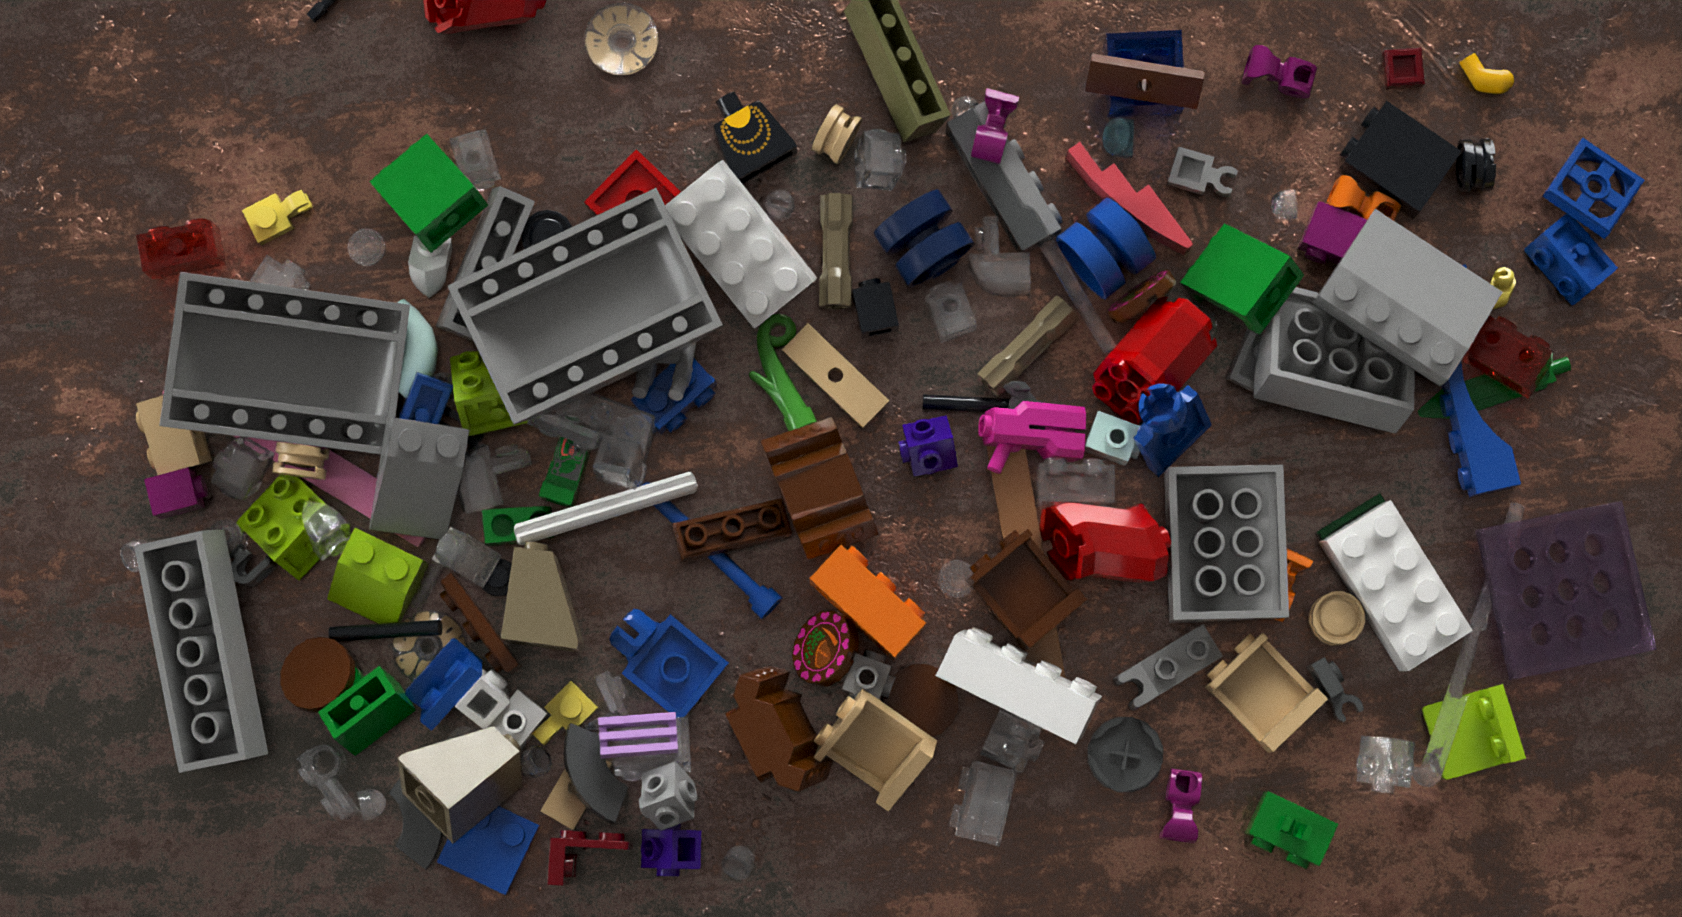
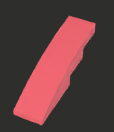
M1078 142L1067 151L1065 159L1085 183L1101 199L1104 200L1108 197L1120 205L1137 221L1146 235L1183 256L1191 250L1193 246L1192 241L1149 184L1136 193L1115 163L1101 171L1081 142Z

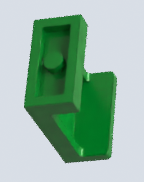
M428 134L412 144L408 150L369 181L430 253L488 206V203L476 187Z
M1224 223L1217 234L1211 238L1208 246L1196 262L1187 270L1180 283L1194 300L1202 302L1204 299L1239 317L1249 330L1260 335L1302 280L1304 274L1291 256Z

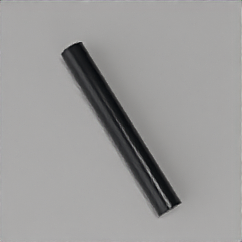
M923 394L922 409L985 412L994 407L1008 408L1010 398Z
M441 620L334 626L329 628L328 634L329 639H334L338 642L441 635L443 628Z

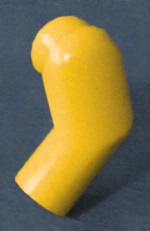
M1475 53L1459 62L1470 82L1479 92L1503 94L1514 84V76L1510 71L1485 69Z

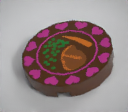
M1168 269L1160 271L1120 297L1109 307L1107 313L1114 323H1123L1146 310L1147 306L1150 305L1149 303H1151L1150 300L1154 297H1164L1176 285V280Z
M821 611L811 616L805 622L794 641L792 652L793 666L801 679L812 685L827 687L840 681L850 671L854 663L851 660L853 650L857 652L859 645L857 628L852 620L835 611Z

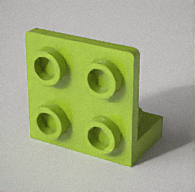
M466 351L450 358L454 401L462 428L469 430L468 436L539 420V417L515 425L513 424L479 351Z
M282 474L275 479L237 520V524L264 552L298 581L351 526L299 477Z
M1503 684L1430 704L1422 708L1439 768L1445 780L1526 759Z

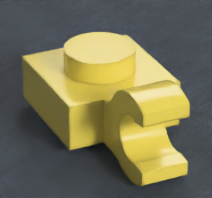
M299 190L286 197L282 202L279 196L274 193L243 209L242 212L257 242L262 246L295 229L290 218L308 211L313 206L307 194Z
M570 681L544 707L552 716L544 721L532 734L545 746L563 727L567 731L570 723L581 726L599 708Z

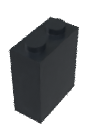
M1386 101L1380 110L1373 106L1361 123V126L1366 129L1359 140L1352 136L1340 156L1346 160L1339 169L1372 192L1377 191L1396 200L1401 205L1400 211L1414 219L1462 151Z

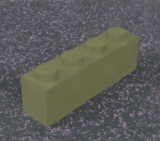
M851 0L844 10L845 16L903 142L905 143L935 133L951 114L898 0Z

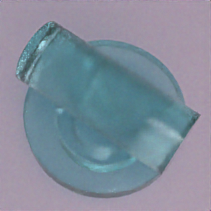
M1117 117L1106 125L1102 141L1108 153L1118 155L1119 158H1133V119Z

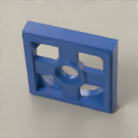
M1582 138L1542 197L1605 239L1645 180L1585 138ZM1593 161L1600 163V166L1596 171L1587 172L1575 163ZM1613 173L1620 182L1622 195L1611 188L1609 179ZM1565 177L1580 186L1581 194L1576 202L1564 194L1562 182ZM1590 181H1596L1600 184L1601 191L1599 193H1593L1589 190L1588 183ZM1594 201H1602L1615 211L1608 217L1598 218L1588 210Z

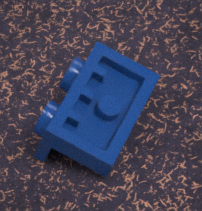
M1567 213L1524 249L1533 263L1571 305L1579 302L1618 269L1577 220Z
M695 358L693 359L691 381L685 390L682 400L675 401L668 395L676 364H670L654 378L645 398L640 399L634 396L630 399L661 435L666 430L670 433L676 431L688 419L684 414L695 405L698 408L703 407L716 394L713 391L717 386L716 380L704 370Z
M455 638L445 645L405 690V695L408 699L421 708L420 722L431 731L482 676L483 660Z

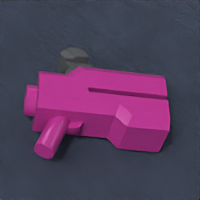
M1011 381L1005 384V391L1012 396L1009 400L1008 408H991L985 411V414H982L979 419L978 433L980 437H983L984 446L996 447L987 466V469L994 473L1001 474L1010 452L1015 453L1020 449L1037 450L1044 460L1075 462L1083 459L1085 434L1075 433V430H1086L1085 407L1037 401L1031 394V389L1026 382Z

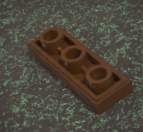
M1092 53L1085 92L1197 109L1205 71Z
M782 498L672 523L671 527L681 563L788 538L792 534ZM734 525L738 528V532L731 533L726 529V526Z
M452 573L443 578L440 584L444 591L439 595L452 612L459 609L467 621L462 626L472 640L476 643L481 639L489 649V652L484 656L497 673L504 670L508 674H513L523 667L504 640L500 639L501 636L459 579Z

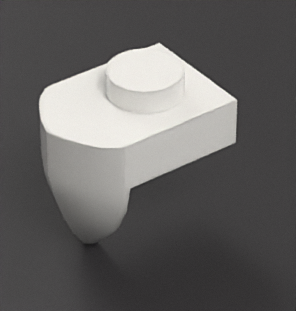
M414 236L408 260L409 274L416 288L428 298L435 295L445 283L452 253V238L446 240L430 253L417 236Z

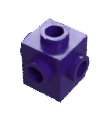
M947 415L931 419H920L913 423L902 425L905 440L898 441L901 459L903 463L910 462L914 477L934 474L938 471L958 467L954 439Z
M681 823L662 831L659 829H642L641 868H657L656 876H680V869H701L702 830H681Z

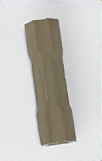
M828 193L820 195V225L823 230V270L819 278V307L830 310H844L852 308L853 280L850 274V230L853 226V195Z
M1056 295L1001 353L994 356L977 373V377L995 396L1000 398L1006 392L1004 385L1011 381H1017L1020 375L1078 320L1079 316L1061 297Z

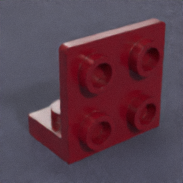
M560 830V838H550L547 885H569L570 878L577 876L578 854H571L572 847L631 850L633 849V842L624 841L625 834L599 832V840L586 839L587 831Z

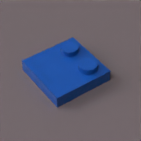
M498 806L455 843L447 839L437 863L499 893L507 895L541 825Z

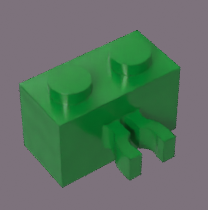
M378 666L366 676L355 667L353 686L318 713L334 740L356 756L416 711V709L405 695V691L400 683L382 667Z
M1263 791L1245 834L1253 837L1252 845L1269 853H1272L1275 847L1288 853L1286 861L1307 870L1309 864L1313 866L1321 865L1339 824L1272 792Z

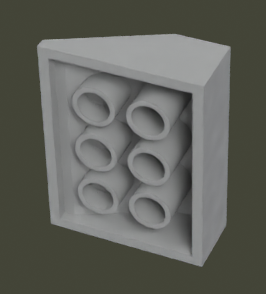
M1374 209L1312 303L1440 387L1449 380L1497 303L1502 291L1380 211Z
M1296 287L1262 332L1255 366L1254 398L1396 434L1414 411L1415 370L1313 304L1312 302L1318 295L1317 292Z
M1283 465L1168 467L1164 472L1166 530L1171 538V546L1167 548L1169 553L1167 573L1169 623L1289 618Z

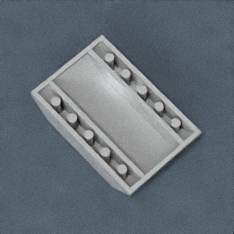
M657 188L448 285V289L514 425L555 411L691 346L723 326Z
M180 272L159 426L381 454L387 416L395 417L410 305Z

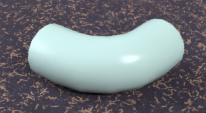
M402 299L397 303L410 305L399 393L404 398H407L416 372L430 377L433 376L436 370L438 346L431 325L407 300Z

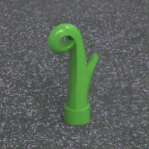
M778 313L766 319L759 326L757 333V349L766 377L755 371H751L749 377L775 402L784 417L783 421L788 431L815 423L817 420L811 407H807L774 349V347L787 345L796 335V326L793 320L785 314ZM776 326H783L786 329L785 334L780 337L770 334Z

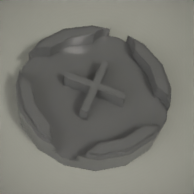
M1116 717L1104 722L1092 734L1087 747V762L1093 776L1104 787L1116 792H1135L1147 787L1158 776L1163 763V745L1158 733L1148 723L1133 717Z

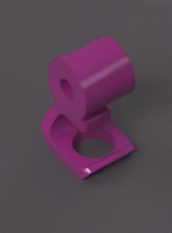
M1255 45L1249 52L1241 83L1248 85L1253 79L1267 76L1266 80L1278 82V90L1281 93L1295 98H1309L1317 67L1308 61L1296 57H1288L1284 63H1281V60L1274 56L1266 46Z
M986 88L985 104L988 109L986 123L977 127L971 157L996 164L1001 163L1008 137V132L1004 130V125L1008 115L1017 108L1019 96Z
M1170 769L1165 801L1172 804V818L1164 826L1163 830L1160 831L1159 839L1195 843L1197 841L1198 828L1193 820L1192 807L1198 806L1200 802L1202 772Z

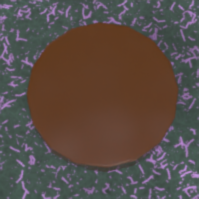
M325 637L307 639L295 646L285 658L280 671V686L286 699L300 710L310 713H318L352 687L355 680V663L352 656L337 641Z
M913 664L900 669L894 675L896 678L888 699L883 697V703L931 737L942 734L953 723L958 711V692L954 684L936 676L939 668L929 664Z

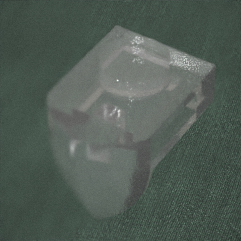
M306 501L303 506L302 519L313 551L321 561H324L330 555H339L343 552L351 536L349 523L333 507L324 503Z
M606 671L595 676V681L610 710L609 713L601 717L630 715L624 702V698L628 697L629 693L620 675L613 678L611 672ZM598 718L584 726L585 729L599 730Z

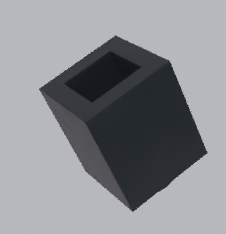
M880 278L859 282V288L852 289V296L861 338L898 332L899 323L890 282L881 283Z

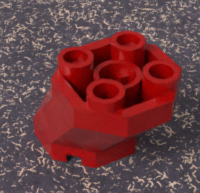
M423 0L426 19L429 23L438 24L434 28L438 34H452L502 25L523 24L535 18L537 9H543L546 0Z
M1169 297L1158 298L1094 371L1095 383L1092 386L1094 395L1123 420L1136 425L1143 422L1138 410L1142 393L1148 398L1151 395L1148 387L1159 383L1170 384L1178 392L1218 346L1216 338L1211 341L1209 333L1213 328L1211 319L1188 299L1178 298L1175 302L1166 301Z
M1065 502L1041 510L1040 534L1042 540L1050 539L1053 549L1047 551L1051 563L1066 580L1090 576L1143 583L1165 577L1168 573L1169 553L1167 548L1171 546L1170 535L1166 528L1163 526L1159 527L1142 503L1118 509Z

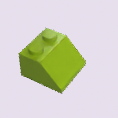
M354 528L337 562L327 599L378 624L401 622L429 563L362 530Z

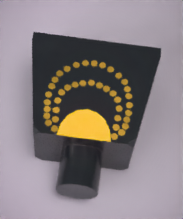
M730 92L716 101L725 119L713 126L725 163L742 184L751 181L797 154V145L759 100L744 107L737 94Z

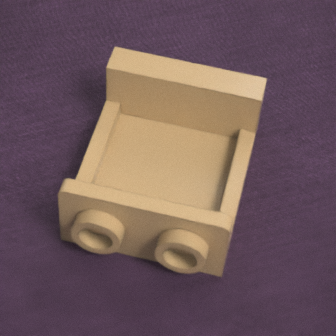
M1250 633L1234 648L1238 655L1229 664L1221 660L1207 674L1211 681L1205 688L1268 753H1271L1293 734L1328 698L1318 688L1314 689L1267 641L1268 637L1264 633L1259 634L1256 638Z
M862 688L854 699L848 696L836 712V716L839 718L833 726L826 723L814 740L818 744L814 758L821 762L827 755L879 792L876 803L889 811L930 762L937 740Z

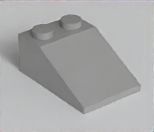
M387 416L369 529L445 540L463 471L469 430Z

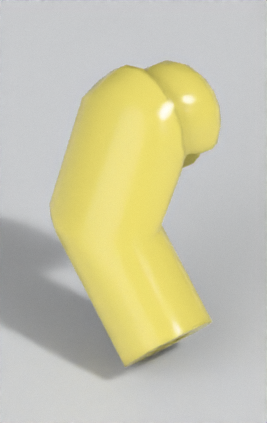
M1501 267L1494 272L1490 282L1491 285L1502 291L1492 310L1507 305L1516 285L1513 271L1509 268Z

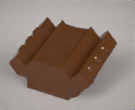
M832 417L761 440L773 477L808 560L832 552L840 545L846 547L879 535Z
M768 665L739 675L733 694L738 707L726 712L725 715L758 781L762 783L774 777L779 786L799 792L826 780L833 759L825 756L819 762L814 758L818 747L814 740L818 733L812 727L800 702L802 694L785 689L790 671Z

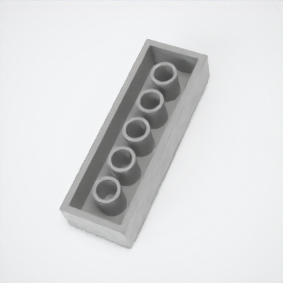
M224 529L198 531L134 546L178 772L181 773L267 755L268 749Z

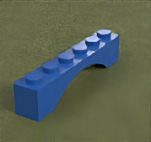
M1460 362L1449 380L1441 385L1444 394L1439 397L1444 417L1450 416L1452 431L1449 432L1448 437L1451 450L1454 454L1458 453L1462 467L1458 468L1460 486L1462 490L1468 491L1469 498L1513 489L1521 484L1513 449L1499 438L1481 418L1470 399L1464 382L1462 363Z

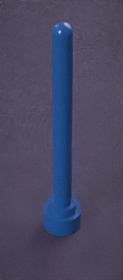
M645 482L641 486L649 484L650 482ZM670 500L653 505L671 523L689 520ZM720 553L707 556L750 597L748 602L753 605L751 610L762 620L783 599L772 587L769 589L765 585L760 587L727 554Z

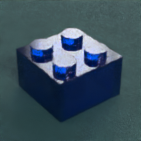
M1182 30L1106 33L1103 43V55L1184 68ZM1106 95L1107 117L1182 114L1184 107Z

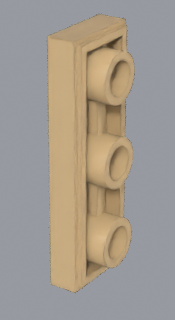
M809 323L782 349V352L862 429L889 403V400ZM838 371L843 375V378L835 383L830 381L828 376L831 372Z

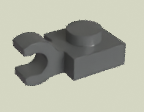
M1323 657L1306 666L1319 690L1328 698L1333 716L1338 722L1346 721V717L1342 713V706L1346 702L1351 703L1357 713L1364 710L1363 704L1358 697L1343 692L1344 689L1340 683L1344 681V677L1333 661L1328 663L1326 658Z

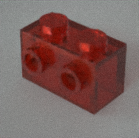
M204 218L193 219L185 222L183 226L173 228L159 226L149 229L148 233L136 235L142 271L152 280L178 275L180 272L188 273L226 265L220 229L211 220Z
M1488 316L1464 355L1463 362L1530 399L1553 363V351L1549 349L1551 346L1536 335L1527 337L1516 331L1517 326L1504 317L1498 316L1495 319Z

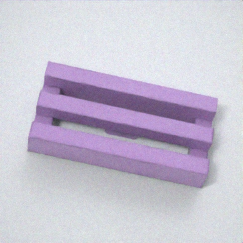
M675 712L598 718L601 759L678 753ZM666 724L669 725V727L667 728L607 732V729L611 728L639 727ZM669 737L670 742L608 747V741Z

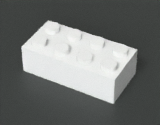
M724 160L715 164L665 205L682 240L754 329L817 279L816 275Z
M1391 500L1377 505L1318 542L1350 594L1354 595L1361 602L1365 611V618L1399 672L1410 671L1473 631Z
M972 627V629H964L955 634L936 674L937 677L1074 744L1079 742L1102 697L1095 693L1097 686L1079 677L1070 681L1060 676L1062 669L1049 662L1041 660V663H1033L1025 659L1028 654L1026 651L1007 643L1006 646L1001 647L991 642L993 636L979 628Z

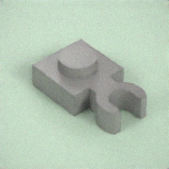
M1178 147L1167 185L1200 195L1204 194L1207 185L1212 187L1213 191L1219 196L1229 197L1232 189L1224 187L1220 183V178L1222 176L1235 178L1238 170L1231 166H1222L1218 169L1213 168V156Z

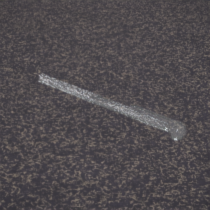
M1514 502L1510 504L1469 624L1473 631L1465 636L1421 768H1412L1413 778L1421 786H1434L1441 779L1468 696L1461 695L1475 657L1478 637L1481 630H1487L1488 616L1525 510V506Z

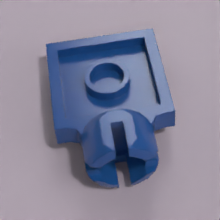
M1159 383L1148 387L1151 394L1148 398L1143 393L1140 396L1138 410L1143 424L1139 427L1137 435L1133 438L1148 468L1158 477L1212 426L1199 394L1189 385L1182 391L1176 392L1174 386Z
M633 609L627 613L623 620L636 630L639 635L634 639L617 625L609 637L611 645L626 656L628 660L627 667L622 674L666 711L675 712L676 719L681 722L729 662L671 614L665 621L658 623L641 610Z

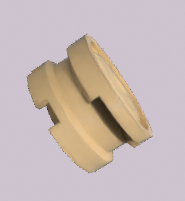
M835 104L822 123L811 150L819 155L825 153L830 156L834 163L839 164L852 145L861 126L862 118L859 116L851 118L850 115L844 113L843 107Z
M276 442L275 452L279 455L278 461L273 463L272 473L317 480L326 479L327 470L323 467L324 461L329 459V449H324L323 451L320 447ZM285 464L303 468H315V472L285 468Z
M1333 591L1318 598L1311 606L1308 614V625L1312 634L1320 642L1329 646H1341L1355 640L1362 632L1365 625V611L1361 602L1354 595L1344 591Z

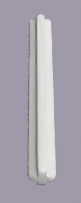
M685 472L517 523L514 526V534L519 545H525V542H535L695 493L697 491V482L692 472Z

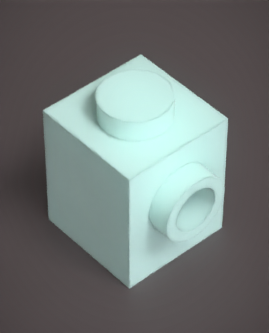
M1098 411L1085 442V452L1126 466L1129 458L1137 459L1140 450L1133 437L1137 435L1140 426Z

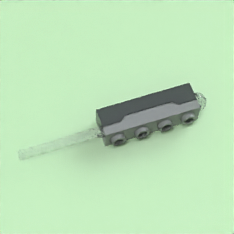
M969 96L958 98L953 103L951 110L954 119L946 123L945 131L1020 258L1038 247L1041 248L1103 353H1109L1117 345L1055 244V238L1059 236L1061 231L1059 224L1063 222L1059 211L1053 203L1047 205L1040 193L1044 191L1043 185L1034 171L1028 173L1022 163V160L1025 159L1024 153L1015 139L1009 141L1007 138L1000 164L971 157L977 127L986 123L988 109L985 101L978 104L974 98Z

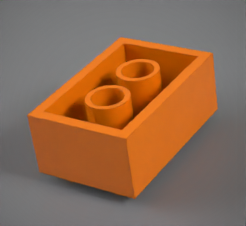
M840 545L809 578L810 585L844 616L851 619L853 624L891 660L895 661L925 628L926 622L922 620L925 612L910 598L903 602L894 593L897 591V586L882 572H879L877 576L871 573L866 568L869 565V561L855 547L851 546L846 550Z

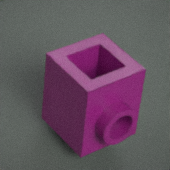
M189 467L144 479L152 514L159 519L205 508L203 498L208 496L205 480L202 475L197 476V472Z

